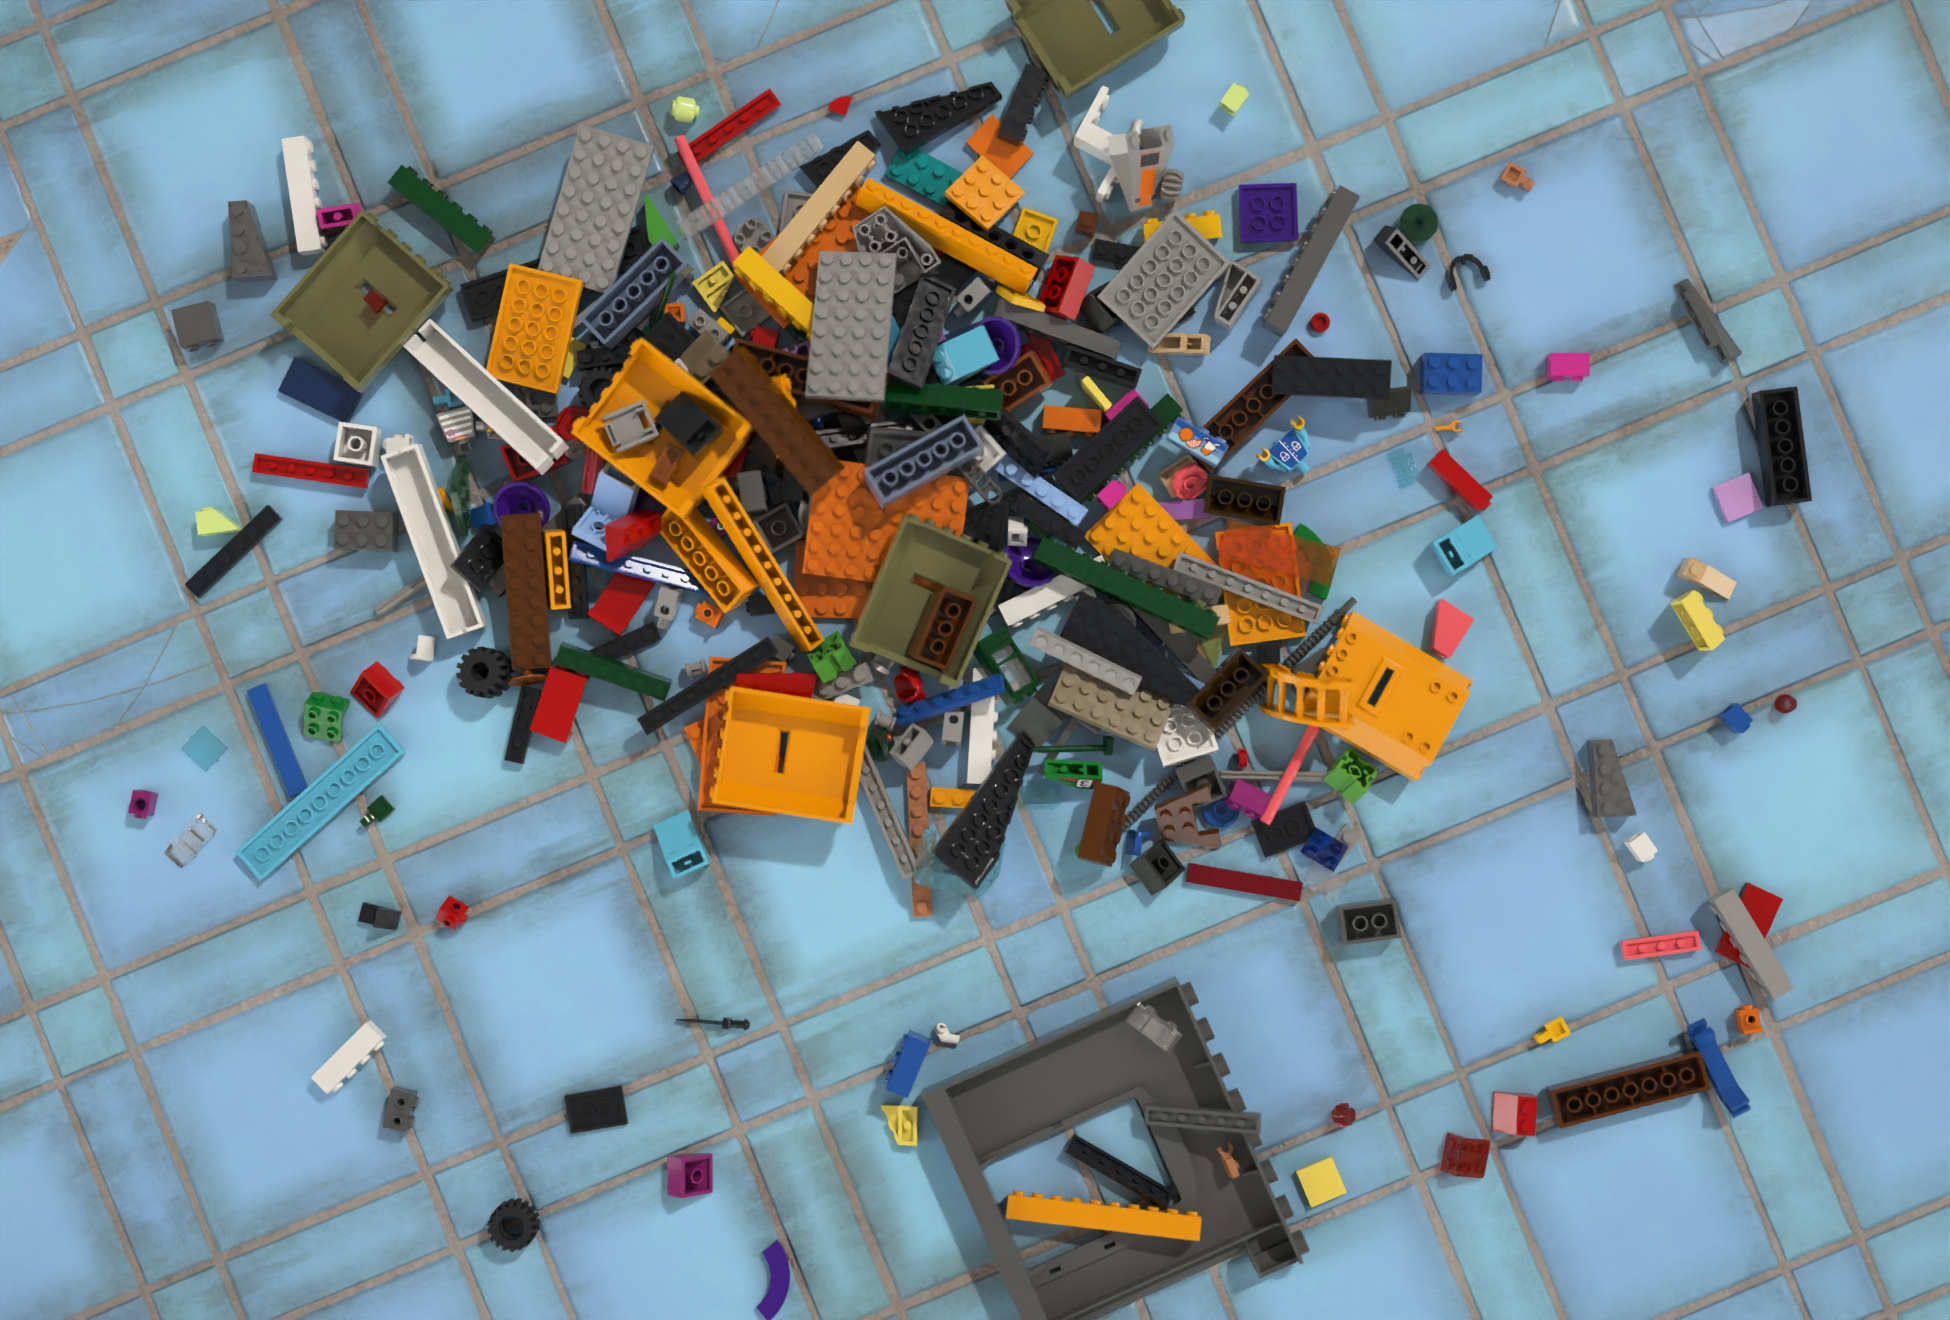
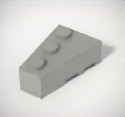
M1230 259L1231 263L1228 266L1214 314L1215 323L1229 332L1233 330L1263 286L1262 278Z

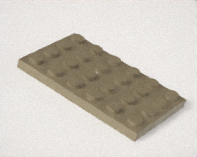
M1065 662L1048 706L1154 752L1175 701L1140 684L1134 695H1131Z

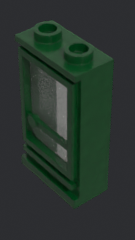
M1005 625L978 641L973 654L988 677L999 673L1003 676L1004 693L999 694V696L1007 706L1012 702L1014 705L1024 700L1023 695L1025 694L1028 697L1037 692L1036 687L1042 683L1038 681Z

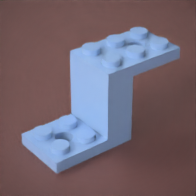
M608 461L598 474L590 507L574 526L571 534L606 551L605 524L634 511L640 486Z

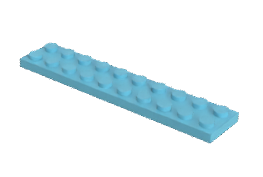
M381 723L377 724L236 851L237 855L261 881L264 880L406 751Z

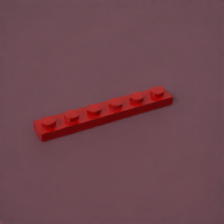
M769 88L690 142L689 146L696 162H700L779 108L781 103L772 90ZM677 151L676 155L679 157V159L687 169L680 152Z
M255 453L252 472L365 489H368L371 471L364 468Z

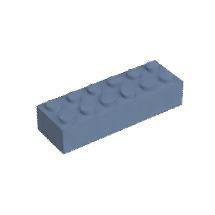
M661 237L579 319L606 347L612 350L660 303L669 275L672 274L673 270L676 271V279L672 290L694 269Z
M962 415L863 471L862 477L881 508L884 509L982 454L984 446L966 416Z

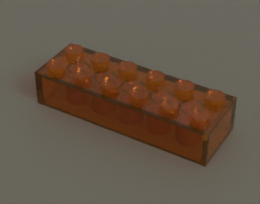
M1228 518L1225 522L1216 557L1328 587L1331 586L1341 548Z

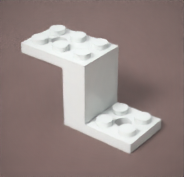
M1103 85L1080 125L1073 144L1111 165L1097 191L1096 201L1103 203L1104 199L1108 200L1114 188L1113 183H1118L1119 181L1110 158L1107 136L1113 134L1097 126L1100 120V111H1105L1110 98L1108 95L1109 88Z

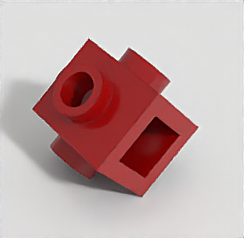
M449 895L440 906L435 919L442 922L446 927L456 930L459 925L463 926L469 916L466 914L469 907L462 901H458Z

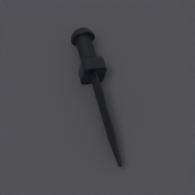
M724 1017L723 1021L676 1019L690 1023L722 1025V1029L743 1028L745 1031L750 1027V1022L747 1019L740 1021L732 1020L729 1017Z

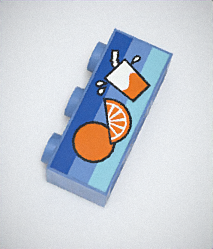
M1178 417L1165 440L1216 468L1229 447L1225 444L1226 441L1218 436L1212 437L1209 435V431L1199 426V428H1196L1192 425L1193 422L1185 417H1182V419Z

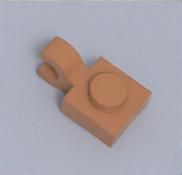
M1511 161L1499 179L1515 189L1520 185L1529 192L1535 184V181L1524 176L1526 173L1525 169Z
M1226 1142L1228 1149L1223 1151L1221 1146H1217V1151L1222 1157L1221 1160L1228 1176L1236 1178L1240 1176L1238 1172L1240 1166L1236 1158L1233 1159L1231 1157L1233 1152L1232 1144Z

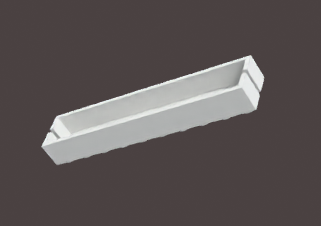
M430 318L418 330L426 340L423 342L414 334L403 345L415 359L541 475L554 464L552 461L554 458L558 460L569 448L553 430Z
M416 443L402 448L401 451L396 450L380 456L446 638L451 639L488 626L475 589L450 567L461 551L422 444Z

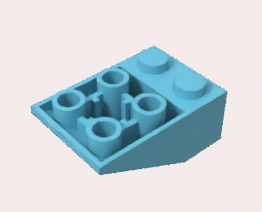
M1479 515L1429 543L1448 577L1455 575L1498 548Z
M689 810L653 825L666 863L674 879L712 862Z

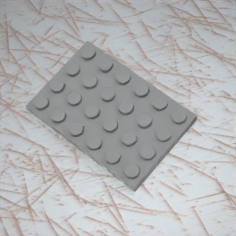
M1173 210L1097 295V298L1154 349L1231 262L1176 210Z

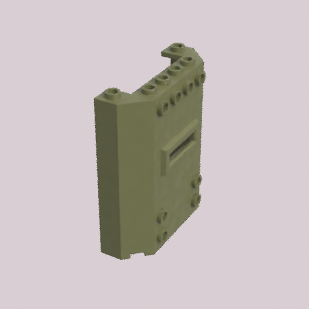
M1005 0L1007 9L1013 14L1014 18L1012 20L1043 70L1048 72L1047 76L1058 92L1062 91V95L1066 100L1183 27L1185 22L1183 11L1180 8L1177 9L1175 4L1172 5L1170 0H1098L1117 29L1110 34L1089 0Z
M361 210L270 316L284 328L291 331L328 363L356 391L363 394L403 348V345L419 330L454 289L449 286L451 282L443 275L439 277L441 273L433 266L429 268L425 265L426 260L421 255L417 254L415 256L410 252L412 248L406 242L400 243L396 240L398 236L391 229L386 231L377 223L379 219L371 212L366 214ZM364 283L368 284L395 308L391 315L360 290Z
M903 514L851 635L849 645L868 653V651L896 661L935 677L940 683L957 689L1012 564V560L1008 558L1009 554L1000 550L996 552L988 548L989 544L979 540L978 543L971 541L972 537L963 533L960 536L953 533V529L944 525L942 528L935 526L936 522L925 518L923 521L915 514ZM915 575L935 584L940 582L971 594L978 599L948 671L917 660L907 653L933 593L930 590L913 584L912 581Z

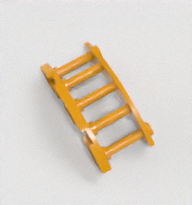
M1279 662L1260 663V667L1269 674L1267 678L1266 703H1258V708L1264 714L1301 724L1336 727L1337 730L1355 728V723L1347 718L1348 693L1351 690H1357L1358 682L1354 678L1326 676L1325 679H1316L1314 674L1304 672L1293 674L1290 668L1281 665ZM1275 679L1279 683L1278 704L1274 703ZM1287 683L1295 684V687H1297L1295 712L1285 709ZM1306 687H1314L1318 691L1316 716L1303 714ZM1328 689H1336L1340 692L1339 718L1324 717L1325 696Z

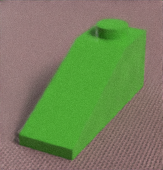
M645 195L647 232L651 243L649 248L663 237L676 250L680 245L649 196Z

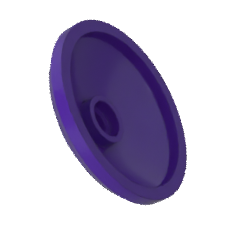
M998 316L987 317L981 320L973 329L984 325L1000 360L981 372L999 375L1011 369L1018 360L1021 350V339L1015 325L1006 318Z
M513 481L504 485L495 495L493 513L500 526V516L502 514L541 512L542 527L549 521L551 513L549 500L545 493L532 483ZM522 502L527 503L528 507L523 506Z
M1027 537V546H1008L1007 544L1003 552L1009 554L1008 558L1012 560L1007 576L1014 582L1026 587H1040L1048 584L1055 577L1057 572L1033 562L1034 555L1041 543L1040 539Z

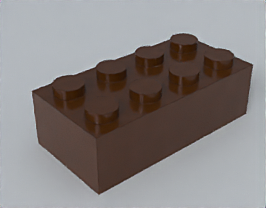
M937 582L907 653L917 660L948 671L978 599L971 594Z
M1095 782L1077 855L1078 858L1091 863L1112 867V863L1116 860V847L1121 840V827L1126 820L1125 810L1130 803V792L1117 786Z

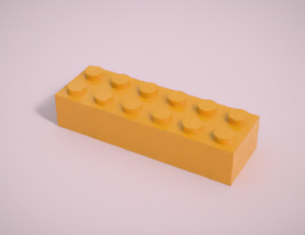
M696 507L693 508L691 514L685 519L679 517L669 508L660 517V534L725 614L738 608L759 586Z

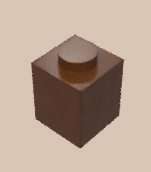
M1080 210L1075 234L1094 238L1099 214Z

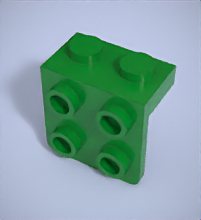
M312 692L304 703V735L340 742L343 734V715L350 706V699L326 695L321 692Z

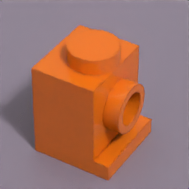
M683 302L666 304L665 314L669 311L681 324L687 321L686 305Z
M707 601L699 602L694 610V613H696L695 618L714 628H718L725 614L720 608ZM710 610L711 616L706 617L705 611Z
M1752 1004L1740 1005V1008L1734 1009L1739 1033L1745 1035L1763 1032L1757 1007L1752 1006ZM1749 1016H1751L1752 1022H1748Z

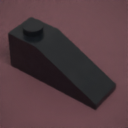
M1385 225L1373 239L1389 257L1417 280L1431 266L1396 227Z

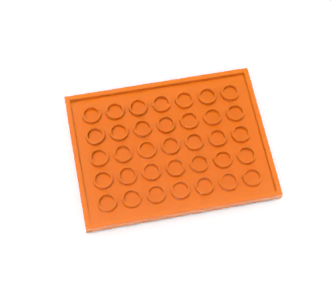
M839 460L845 468L811 497L802 573L874 582L903 514H915L923 521L925 518L936 522L935 526L940 528L943 525L954 530V534L960 536L964 529L970 483L965 477L943 475L882 509L862 477L863 471L870 466H865L864 463ZM916 575L912 581L913 584L925 589L934 590L936 586L935 583Z

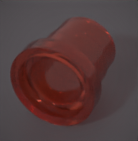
M374 290L369 291L363 299L375 314L382 311L388 303L386 297H382Z
M1782 694L1775 699L1774 705L1778 712L1789 713L1796 709L1797 701L1790 695ZM1786 699L1790 701V707L1788 709L1784 706V702Z

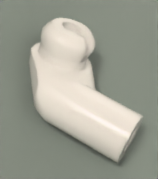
M1135 119L1130 132L1137 131L1139 147L1143 148L1141 129L1144 122L1140 119Z
M944 1023L936 1025L935 1033L941 1042L958 1045L960 1035L950 1034Z

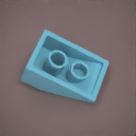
M984 325L937 346L932 363L942 385L952 386L958 385L1000 359Z

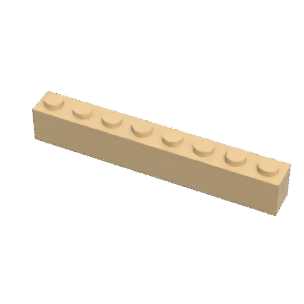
M857 141L766 250L762 258L781 275H785L790 270V264L794 259L798 260L804 252L803 248L814 241L817 231L825 228L828 223L827 219L839 211L841 202L849 199L852 194L851 190L863 182L865 173L873 170L876 165V155Z

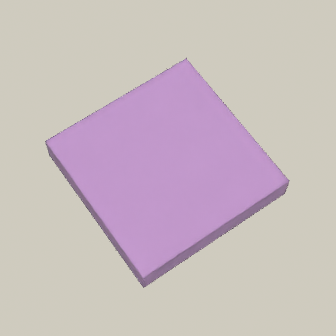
M1750 473L1712 487L1726 523L1764 508Z

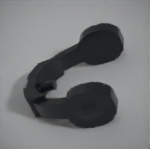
M1473 254L1457 256L1452 260L1449 276H1447L1450 291L1457 290L1453 269L1458 262L1461 261L1462 265L1466 264L1465 260L1475 263L1479 267L1485 282L1491 279L1488 267L1483 265Z

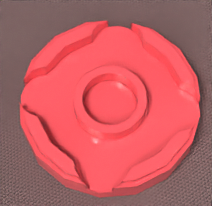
M1195 463L1180 467L1171 479L1173 493L1183 500L1197 498L1206 489L1208 481L1207 472L1199 464Z

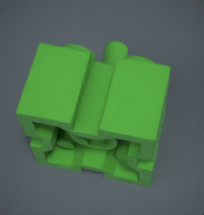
M838 631L826 637V641L822 642L812 651H806L813 668L824 684L828 681H833L837 674L849 671L857 664L849 647Z
M1349 746L1335 759L1332 768L1323 780L1333 787L1335 791L1341 790V795L1354 804L1367 792L1371 785L1370 782L1374 780L1379 770L1369 761L1364 762L1361 760V755Z

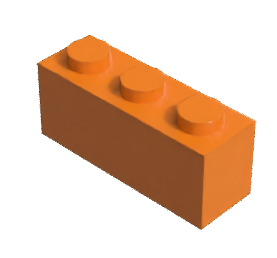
M1044 405L1042 430L1046 431V434L1052 435L1057 434V432H1070L1071 436H1076V433L1084 434V437L1092 438L1100 431L1102 410Z

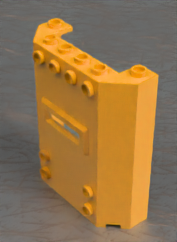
M640 338L631 345V352L629 353L631 356L623 363L625 367L621 372H617L611 380L613 382L609 388L606 387L602 391L600 401L591 406L588 417L578 418L572 426L574 429L571 433L679 517L685 519L691 514L695 506L698 507L705 499L700 489L714 479L721 478L750 438L749 433L754 428L740 412L647 340ZM683 392L723 429L722 435L697 460L663 427L658 432L660 437L616 454L615 449L621 447V445L612 446L604 427L605 424L611 421L602 422L601 417L644 400L655 424L656 420L654 418ZM646 413L638 414L644 430L650 428L651 425ZM667 442L684 450L685 454L666 486L649 477Z
M1352 611L1349 614H1345L1340 622L1342 627H1340L1335 635L1337 640L1334 645L1331 644L1327 649L1326 654L1328 656L1326 660H1322L1316 670L1319 672L1316 679H1325L1326 676L1352 677L1358 682L1357 690H1351L1348 693L1347 718L1355 723V728L1337 730L1336 727H1319L1411 781H1418L1423 774L1424 768L1426 766L1429 767L1469 697L1470 691L1468 688L1471 687L1473 680ZM1387 667L1394 672L1376 705L1372 706L1367 701ZM1308 687V692L1304 694L1303 714L1316 716L1318 691L1314 687ZM1328 689L1325 696L1324 717L1339 718L1340 692L1336 689Z
M730 686V690L726 689L725 701H728V709H724L723 720H726L725 728H721L720 739L723 740L722 747H718L717 759H720L719 767L716 766L714 778H717L715 787L711 786L709 798H713L712 803L852 824L870 707ZM780 731L789 732L783 773L774 772Z

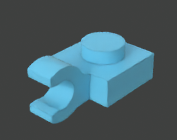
M445 389L446 395L433 397L436 407L448 404L449 409L466 406L449 389Z

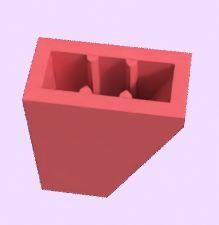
M1438 599L1436 602L1430 649L1434 650L1433 654L1440 659H1444V657L1446 659L1451 658L1475 620L1444 599Z

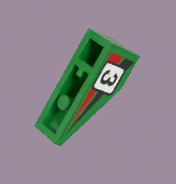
M1044 760L1046 779L1074 788L1094 790L1095 782H1102V762Z

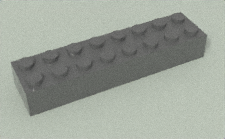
M1341 185L1337 190L1333 189L1325 202L1328 206H1324L1316 218L1318 224L1314 223L1307 235L1310 239L1305 240L1298 251L1300 257L1296 256L1289 268L1291 274H1286L1279 286L1282 290L1277 291L1270 303L1273 307H1269L1261 319L1264 322L1262 325L1264 329L1281 338L1287 332L1359 200V195Z

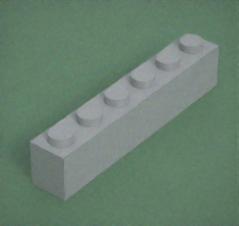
M1726 887L1708 898L1711 911L1718 915L1721 920L1719 921L1720 926L1724 931H1728L1731 936L1729 938L1731 944L1739 949L1741 960L1744 964H1748L1751 969L1749 971L1750 975L1755 981L1758 980L1761 985L1759 988L1761 993L1766 998L1776 1000L1794 989V986L1734 888Z

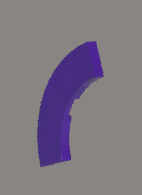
M778 1239L762 1251L768 1262L771 1277L768 1292L756 1307L766 1320H771L778 1313L786 1299L790 1285L788 1257Z

